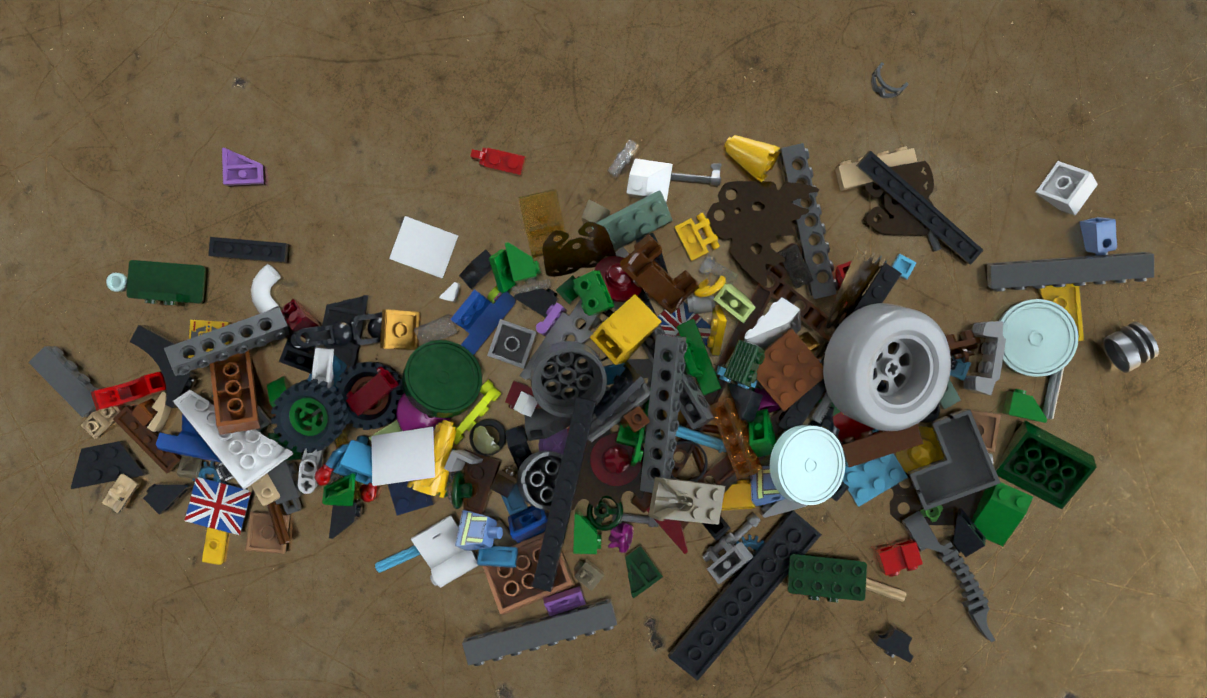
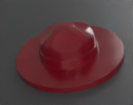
M610 256L602 259L594 270L600 271L611 299L617 302H626L634 294L638 296L643 288L637 287L632 278L621 268L620 261L624 257Z
M610 434L601 438L594 445L590 457L591 468L596 477L603 483L611 486H622L637 477L642 467V459L635 466H630L634 447L615 443L617 434Z

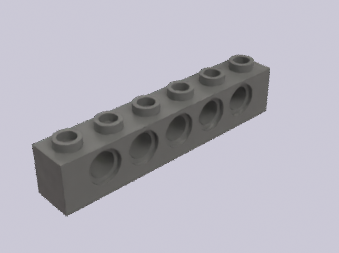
M280 307L168 346L164 350L175 376L188 374L191 370L207 367L216 361H224L232 355L243 354L254 347H262L268 342L281 340L290 334L288 325ZM247 334H251L248 338L244 337ZM228 341H232L231 344H228V345L225 344V343L228 342ZM208 348H214L212 351L206 352ZM194 355L192 358L186 359L187 356Z
M661 325L641 345L652 364L654 362L656 334H665ZM670 351L669 358L672 360L673 353ZM684 370L682 373L683 389L679 400L681 402L680 410L690 427L696 429L706 425L716 418V415L692 376L688 375L686 370ZM668 371V372H667V377H668V379L670 380V379H671V373Z

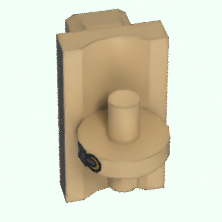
M121 474L113 487L108 491L102 503L112 508L116 513H120L139 484L125 474Z

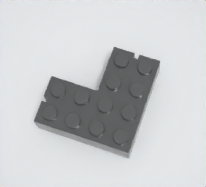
M968 408L950 414L951 419L945 416L930 423L944 458L908 471L914 488L918 490L916 493L924 510L1000 484L974 417Z

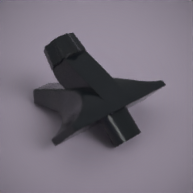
M829 407V409L827 408V413H825L826 415L821 419V424L811 421L810 425L825 428L837 438L840 429L836 428L833 423L834 407Z

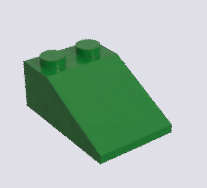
M1000 482V484L985 489L972 522L987 540L1003 547L1026 515L1033 496Z

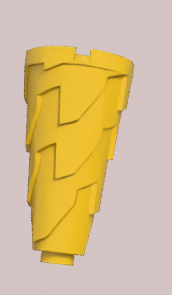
M443 420L442 423L439 422L433 431L435 477L408 481V488L413 486V490L436 496L440 492L439 497H445L449 471L445 470L444 467L452 451L456 435V427H453V422Z

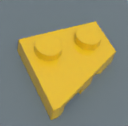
M715 305L713 308L710 336L707 339V347L710 348L711 354L717 356L720 355L727 323L721 305Z

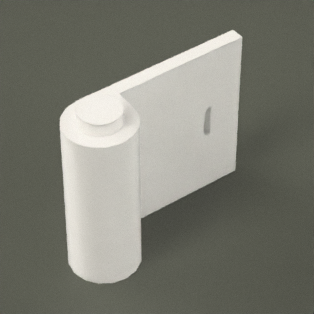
M451 515L411 538V541L431 568L432 575L430 579L432 583L440 588L479 566L477 565L478 555L475 550L465 551L455 546L459 526Z

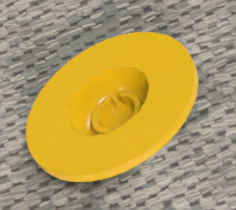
M918 426L923 444L896 452V458L906 473L944 458L932 428Z

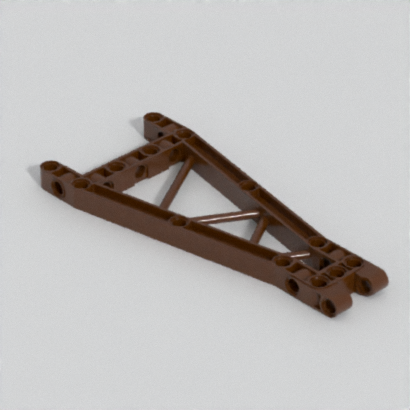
M788 244L781 250L779 254L785 258V262H780L777 266L769 264L767 267L766 277L772 280L770 288L764 287L757 282L749 298L756 308L745 323L738 319L714 366L715 373L718 366L727 364L738 340L745 341L744 336L746 332L757 325V321L762 316L771 297L776 301H779L782 297L793 305L796 301L801 302V321L812 328L811 331L822 340L829 343L835 329L832 326V333L829 336L824 333L828 316L783 281L802 254V249L798 244ZM790 247L796 250L794 258L787 254V250ZM717 373L721 389L706 396L703 395L712 410H714L727 384V381L719 379L720 375ZM825 389V391L823 392V394L821 395V397L819 398V400H820L822 397H824L825 393L827 392L826 389ZM781 408L770 415L775 437L784 430L777 425L780 421L779 415L787 411H782ZM687 422L684 427L692 429ZM704 425L703 427L692 429L701 433L708 432L743 438L707 468L703 477L696 482L704 483L706 476H713L714 481L712 484L720 485L755 455L749 445V431L713 425ZM678 437L676 442L686 439ZM689 443L677 445L674 454L678 451L682 452L684 458L681 461L674 460L675 464L671 474L676 478L684 468L691 453L701 474L705 463L699 448ZM657 468V474L660 476V470ZM644 492L642 499L635 495L630 503L645 513L647 506L651 503L652 493ZM681 521L683 530L688 525V521Z

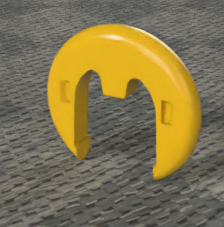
M721 275L711 287L708 285L709 280L705 279L698 284L699 288L694 294L697 297L710 296L724 286L726 278Z

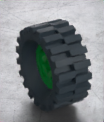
M306 379L299 383L297 382L281 393L280 397L274 402L276 406L271 411V414H276V416L271 418V423L277 424V427L273 430L275 434L281 433L282 436L279 440L282 443L285 440L289 442L288 448L292 449L294 446H297L296 451L301 453L306 448L307 453H313L315 450L318 452L329 446L342 433L347 424L344 421L348 418V413H343L347 405L346 403L341 404L340 400L344 397L341 393L339 395L334 393L337 390L334 386L327 388L328 382L322 381L318 384V379H312L309 382ZM317 409H321V411L318 412L315 416L312 415L308 417L306 420H302V418L305 417L308 413L311 414L315 412Z

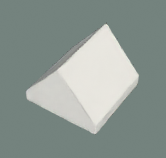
M521 391L513 409L531 417L537 401L535 397Z

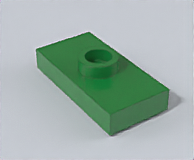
M500 249L489 257L499 293H505L516 283L513 281L507 252L504 249Z

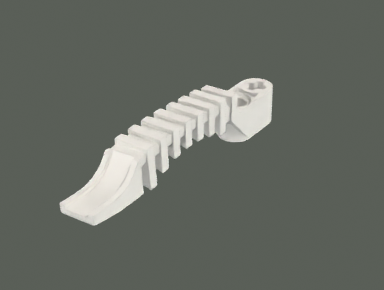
M316 346L312 379H318V384L322 381L328 382L327 388H330L334 385V349ZM317 409L312 415L315 416L321 409ZM326 447L318 452L315 450L313 453H307V448L304 450L298 477V488L304 494L312 493L319 485L316 483L314 476L316 471L322 466L323 453ZM308 462H312L314 467H310Z

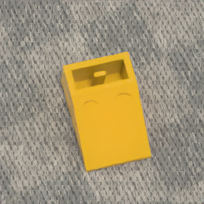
M634 294L607 318L590 338L615 365L625 363L662 321Z

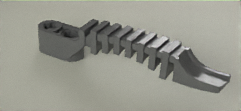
M920 511L902 520L906 531L911 539L917 543L920 552L927 548L939 551L940 554L936 555L938 559L943 560L946 566H950L952 573H957L956 579L962 581L959 584L960 588L966 590L961 594L968 599L962 602L963 606L969 609L968 613L982 635L990 642L995 641L987 625V614L990 609L987 603L989 601L983 596V590L978 587L980 586L978 581L973 579L975 576L969 571L968 565L963 563L965 562L964 559L958 555V550L953 548L952 543L946 539L940 543L938 542Z

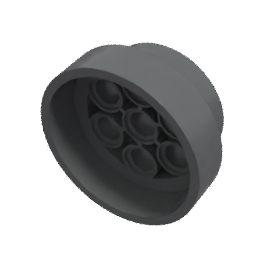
M564 341L547 347L537 356L530 372L531 387L537 403L545 411L558 417H572L576 397L597 401V405L606 390L607 377L600 357L593 349L579 342ZM561 353H568L566 357L559 356ZM582 358L586 359L584 363H577ZM547 364H552V365H553V366H552L551 368H549V369H545V368H544V366L547 365ZM565 370L571 371L568 375L562 374ZM584 376H587V377H588L587 380H585V381H580V379H581L582 377H584ZM549 382H555L553 386H547ZM567 388H573L571 392H564Z

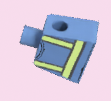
M750 465L751 496L755 506L786 499L773 484L770 466Z
M462 510L455 546L465 551L491 548L494 539L502 538L503 529L496 527L497 521L488 516Z

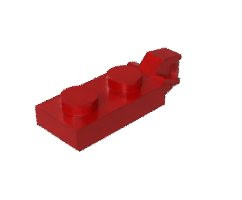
M483 148L482 151L472 149L470 155L471 159L480 160L479 165L485 168L519 176L522 174L525 156L492 148Z

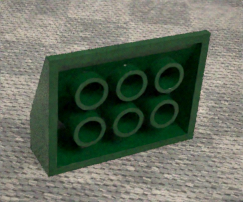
M1025 420L1013 435L995 471L999 477L1063 509L1097 466L1093 455Z

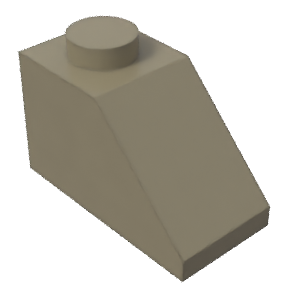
M588 200L581 217L582 222L591 221L597 223L610 216L611 211Z

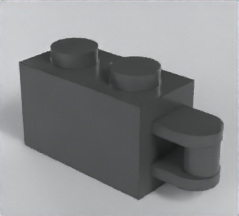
M292 460L283 461L268 472L270 479L280 494V498L275 500L276 505L283 503L287 515L301 510L298 497L303 495L298 488L297 466ZM289 500H293L294 505L290 506Z

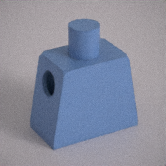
M1096 217L1080 221L1085 250L1087 252L1095 253V255H1108V251L1117 249L1115 219Z

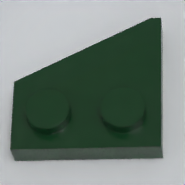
M641 545L625 556L631 595L634 599L663 578V575Z

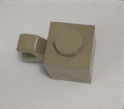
M585 559L583 562L580 560L573 569L576 571L574 577L591 591L604 577V572L588 559Z

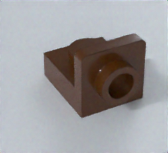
M640 406L624 415L620 421L624 428L629 425L633 432H637L650 422Z

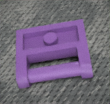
M556 303L555 306L552 304L546 312L548 315L546 319L536 325L537 332L547 336L562 312L566 313L567 310L559 303Z

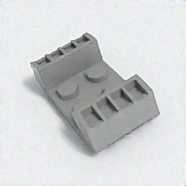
M1003 321L974 323L972 328L974 336L986 339L981 347L983 357L978 366L980 376L966 375L963 382L964 389L977 394H992L995 382L1000 379L1006 339L1003 336Z

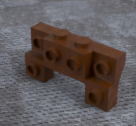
M649 234L634 245L635 250L620 261L621 268L632 278L634 284L639 288L642 287L650 299L654 298L670 314L675 312L683 301L699 288L698 282L686 270L673 279L654 261L663 251L661 245Z

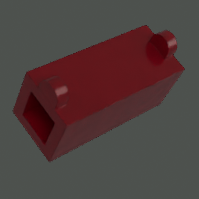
M381 366L376 369L378 374L356 393L348 392L346 394L348 398L346 401L349 403L350 409L358 416L371 409L399 385L388 370H384Z

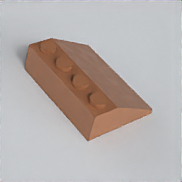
M545 532L511 546L518 548L516 568L483 566L501 615H506L575 586L561 552L553 590L548 592L532 587Z

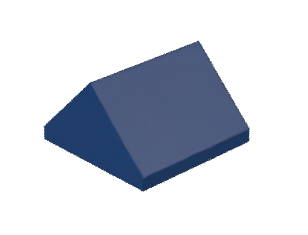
M531 505L525 510L508 516L512 539L520 543L545 532L549 517L547 511Z

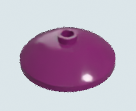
M405 393L397 405L396 416L402 431L433 427L434 431L439 422L451 420V417H428V415L422 413L411 404Z

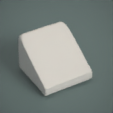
M454 282L439 298L456 302L460 284Z

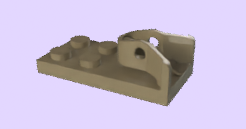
M655 477L648 516L659 521L669 519L719 525L726 486Z

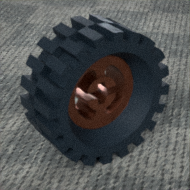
M361 362L355 366H350L347 368V372H343L339 376L341 380L336 382L335 386L338 389L334 393L336 395L341 393L344 397L340 402L347 405V408L343 411V413H348V418L345 420L347 424L352 423L354 424L353 427L357 429L370 430L384 427L397 419V405L405 392L402 386V379L398 377L399 373L393 371L392 367L383 365L380 362ZM381 366L384 370H388L399 385L382 399L383 401L378 408L369 409L358 416L350 409L349 403L346 401L348 399L346 394L348 392L356 393L363 384L369 382L378 374L376 369Z

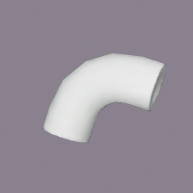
M269 264L265 265L258 272L251 286L252 302L260 314L279 307L273 300L270 291L271 287L281 277Z

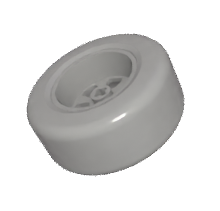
M871 304L851 313L833 333L824 357V383L833 404L847 417L877 430L900 431L918 424L936 408L949 382L951 355L945 334L940 326L928 315L894 304ZM896 342V350L893 354H889L888 345ZM886 380V388L880 392L877 391L880 381Z

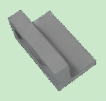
M463 449L453 450L444 469L450 472L463 469L465 462L475 464L481 463L483 459Z

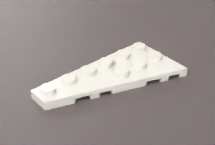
M188 390L173 401L243 490L293 455L292 451L280 446L274 440H270L256 429L220 435L216 426L214 405L191 390Z

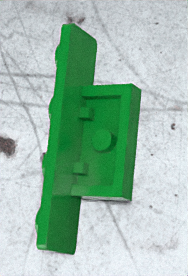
M691 319L678 325L677 329L680 336L686 337L687 351L684 354L687 374L697 378L702 394L705 396L721 389L696 321Z
M649 400L644 403L642 409L647 417L649 409ZM620 423L615 443L634 447L630 466H635L642 459L643 451L640 449L641 444L645 443V426L637 432H633L629 425L624 428Z

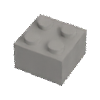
M500 319L487 356L524 369L528 363L538 332Z

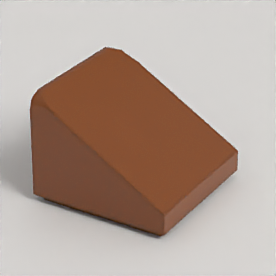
M152 399L138 404L132 411L133 416L143 426L151 423L158 411L152 408L155 403Z

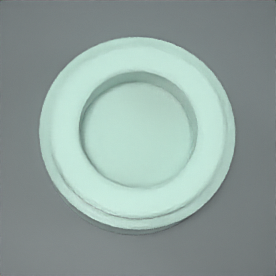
M112 273L107 277V287L111 291L122 292L127 288V277L122 273Z

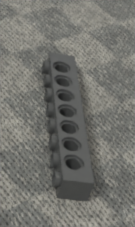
M804 143L780 148L779 158L785 183H796L797 180H802L805 184L816 187L812 184L813 170L811 166H808L809 151L808 148L804 147ZM793 161H798L801 164L800 170L793 168ZM817 192L809 193V198H805L809 201V207L806 208L809 209V212L802 215L800 219L793 220L798 245L802 249L801 258L810 300L837 294L836 290H838L837 280L833 279L832 275L834 265L828 257V253H830L829 243L825 242L824 234H826L825 225L820 220V215H822L821 206L816 202ZM797 199L791 202L800 207H803L800 203L801 199ZM806 217L812 218V227L805 224ZM810 236H815L817 238L816 245H811L809 243ZM814 254L820 255L822 259L820 264L814 263ZM818 273L825 275L826 280L824 283H820L817 280Z
M656 334L648 409L650 422L646 428L641 491L653 493L655 477L671 479V473L674 468L673 455L677 446L675 437L679 427L677 418L681 408L679 400L683 389L682 373L685 370L684 354L687 351L686 337ZM670 351L673 353L672 360L669 358ZM668 371L671 373V379H670V380H669L668 377H667V372H668ZM665 391L669 393L668 399L665 397ZM663 410L667 413L666 418L663 416ZM661 430L665 433L664 438L661 436ZM659 449L663 453L662 457L659 455ZM657 468L660 470V476L657 474Z

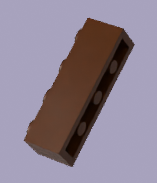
M916 424L900 431L879 430L872 432V430L862 432L861 436L854 438V436L843 438V442L840 443L845 455V466L852 467L921 445L923 441Z

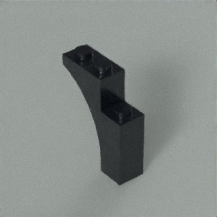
M138 325L130 342L143 349L157 363L166 383V405L171 408H178L173 401L194 387L197 373L190 371L188 374L175 376L164 348L179 342L147 325Z

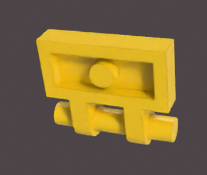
M704 213L697 215L700 223L696 225L692 218L674 227L691 261L709 253L706 247L708 244H711L713 250L720 247L717 241L718 237L713 233L710 227L711 223L709 219H706ZM702 228L707 236L704 240H702L698 232Z

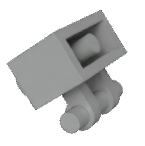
M732 533L722 536L715 546H710L702 556L706 562L710 559L713 560L714 563L707 570L718 584L728 579L753 558L742 542L734 547L731 545V542L735 539ZM724 548L726 553L720 557L718 552Z

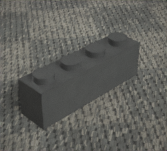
M45 346L28 363L81 417H88L92 412L96 411L91 392L99 389L93 387L90 379L86 375L81 374L76 369L77 366L63 356L64 353L56 346Z

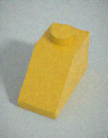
M748 480L737 481V484H732L724 493L721 511L756 508L752 502L751 483Z

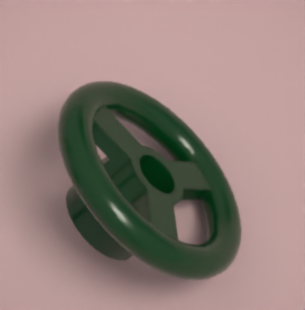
M457 471L452 482V504L455 509H460L464 498H471L472 483H465L463 472Z
M607 495L603 496L598 506L594 508V514L598 517L596 521L593 518V506L590 502L587 507L588 520L600 531H608L615 528L623 517L621 501L620 503L615 502L617 509H611L602 500L608 498L614 501L612 497ZM605 508L606 512L602 514V510ZM609 515H617L612 523L601 525L603 520Z

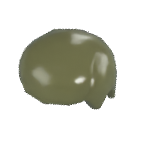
M479 426L474 430L473 442L479 452L488 455L500 450L499 445L495 444L494 438L488 434L484 426Z

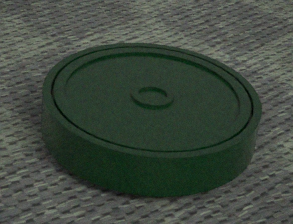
M434 340L422 344L410 355L403 370L402 384L408 400L419 411L436 418H450L463 413L473 404L482 386V373L476 358L465 347L452 341Z

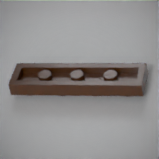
M130 405L125 406L113 420L165 473H170L180 463L181 457L176 453L159 450L156 446L159 435L148 429L149 425L143 426L133 416L132 411L134 409Z

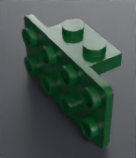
M130 260L126 295L128 298L145 299L144 303L157 304V300L164 301L163 305H176V302L202 303L204 301L206 268L202 265Z
M792 554L789 558L787 591L791 594L806 595L808 600L820 601V597L827 598V602L839 603V599L863 601L866 594L867 564L862 561Z

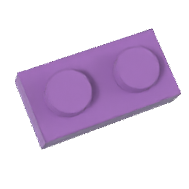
M580 586L543 598L549 616L586 605Z

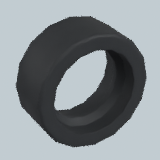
M484 419L476 423L469 435L473 450L484 456L498 453L499 451L487 455L479 452L473 442V433L479 426L494 427L499 433L497 445H499L501 450L507 440L503 425L493 419Z

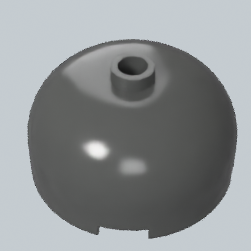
M543 450L531 454L523 461L517 474V486L521 496L527 503L539 509L550 510L563 454Z

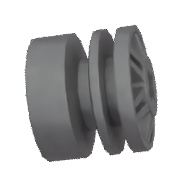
M1137 321L1123 327L1120 332L1112 333L1103 340V346L1109 359L1124 373L1132 371L1139 367L1141 362L1146 363L1149 359H1153L1159 354V348L1153 335L1143 324Z

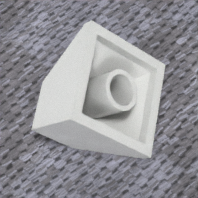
M635 159L629 174L627 195L643 199L660 190L667 202L673 164Z

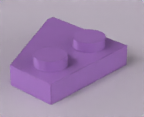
M222 148L223 184L225 186L264 184L263 165L227 148Z

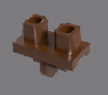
M972 330L961 332L962 341L956 342L954 334L945 335L950 355L954 354L955 360L961 358L963 363L969 362V356L974 355L973 350L977 349L978 344L981 343L980 337L975 338Z

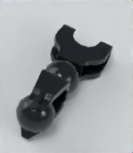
M382 312L358 315L351 318L349 323L338 321L333 325L304 328L294 332L291 335L290 342L296 349L333 343L341 346L353 342L356 346L381 343ZM370 320L367 330L372 338L361 340L358 336L357 322ZM301 335H304L306 337L305 343L301 341Z

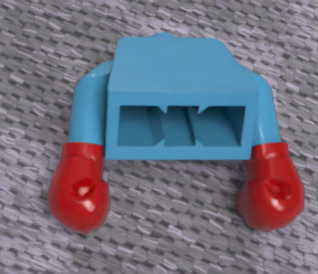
M358 436L356 441L351 440L348 444H342L334 450L327 462L316 471L314 476L316 483L320 486L328 484L332 471L342 476L354 473L355 480L364 483L360 486V498L364 502L373 501L377 494V486L372 485V447L367 445L368 438Z

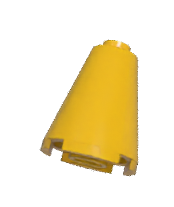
M737 135L729 137L724 145L726 153L759 182L767 178L768 175L765 173L769 169L772 170L780 154V151H778L780 147Z

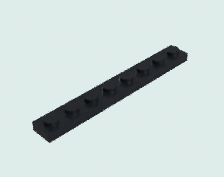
M868 151L856 165L966 263L971 265L983 252V249L872 151Z

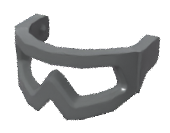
M881 62L872 74V89L874 92H879L882 98L899 96L908 86V83L903 84L901 88L887 85L880 75V69L884 65ZM876 77L881 86H877ZM885 89L895 93H885Z

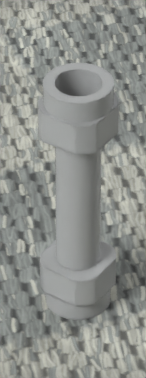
M754 513L746 518L748 521L733 534L735 536V539L731 542L733 547L745 533L761 522Z
M623 514L620 523L625 521L648 524V527H658V523L648 516ZM613 515L612 522L615 520L617 515Z

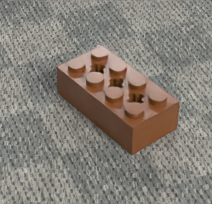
M250 351L232 355L224 361L211 363L210 373L216 426L219 434L260 429Z

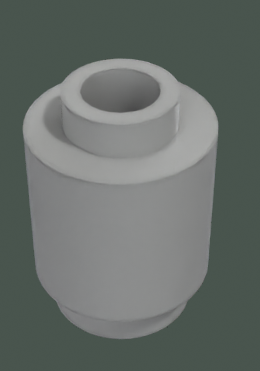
M691 295V297H687L689 313L694 312V314L712 312V308L715 307L714 296L697 297L696 295Z

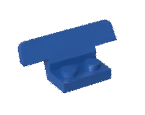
M474 289L451 318L455 324L469 333L461 345L474 355L497 327L500 319H503L514 306L515 298L506 291L493 304Z
M183 414L182 431L178 436L159 433L156 441V446L159 450L222 463Z

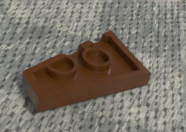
M466 448L464 449L465 451L482 458L483 461L475 464L465 462V483H472L471 498H464L463 509L483 515L491 493L490 488L497 475L501 461Z

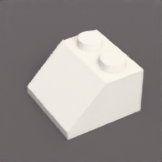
M1057 161L1036 193L1057 209L1075 216L1098 184L1091 172Z

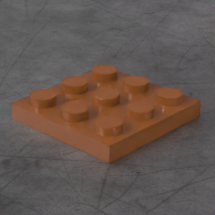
M790 328L765 349V358L757 369L756 380H758L782 411H785L824 378L823 365L795 331Z

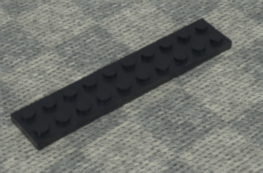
M790 511L752 555L753 558L739 570L668 654L669 659L698 681L788 575L790 555H805L822 534L795 511Z

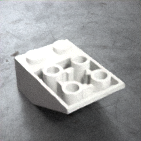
M781 297L778 302H774L771 305L769 312L765 316L762 315L759 318L757 325L746 332L744 336L745 342L765 350L790 328L797 334L801 330V310Z

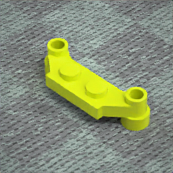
M489 379L480 389V393L484 395L483 398L456 427L454 439L456 445L464 437L462 433L465 430L469 432L476 424L474 420L477 416L482 417L489 409L486 407L491 400L495 401L501 395V392L493 386L494 384Z

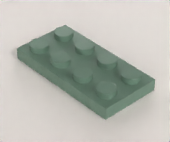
M659 190L602 219L597 224L606 228L614 250L673 220L664 196Z

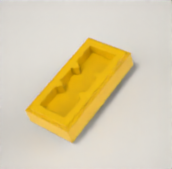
M207 527L202 562L223 564L228 532Z

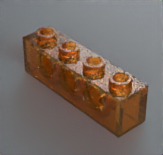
M733 397L710 405L737 480L754 475L762 470L759 458L749 445V432L745 421L739 419Z

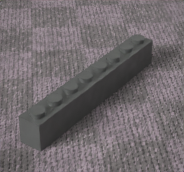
M1150 252L987 263V286L993 289V291H1005V288L1013 287V290H1024L1025 286H1033L1035 289L1045 288V285L1065 287L1068 283H1073L1074 286H1084L1086 282L1106 284V281L1114 280V283H1125L1126 279L1142 282L1147 281V278L1154 277V254Z
M610 598L553 616L548 615L464 638L462 645L468 665L480 666L490 659L498 661L503 659L505 655H519L523 650L535 651L545 644L553 646L558 644L560 640H574L578 635L585 634V636L595 634L600 629H603V631L611 630L617 625V618Z

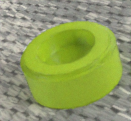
M497 286L487 296L491 303H495L502 294L499 293Z

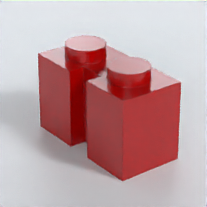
M912 539L875 550L881 572L889 577L899 575L900 571L905 568L907 571L916 570L919 565L923 564L917 543Z

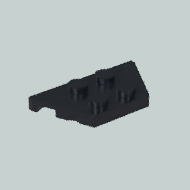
M369 295L327 304L322 326L333 325L338 321L349 323L351 318L365 315ZM363 321L357 322L356 327L359 329V337L361 334ZM353 342L344 346L334 343L323 345L327 349H334V355L349 367L354 366L358 346L354 345Z
M123 441L81 448L71 489L117 481L121 474H125L129 478L146 475V471L139 467L136 463V458L133 454L129 453Z

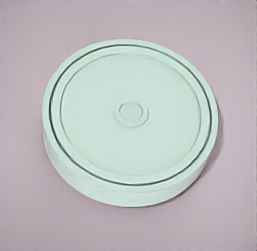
M1033 299L1017 303L1010 307L999 319V321H1003V336L1006 339L1003 362L1017 373L1032 377L1054 374L1063 369L1076 352L1078 330L1075 321L1067 310L1052 301Z
M799 425L790 428L777 440L770 457V474L774 486L783 497L800 504L816 505L828 500L838 490L845 473V455L839 440L829 430L818 426Z

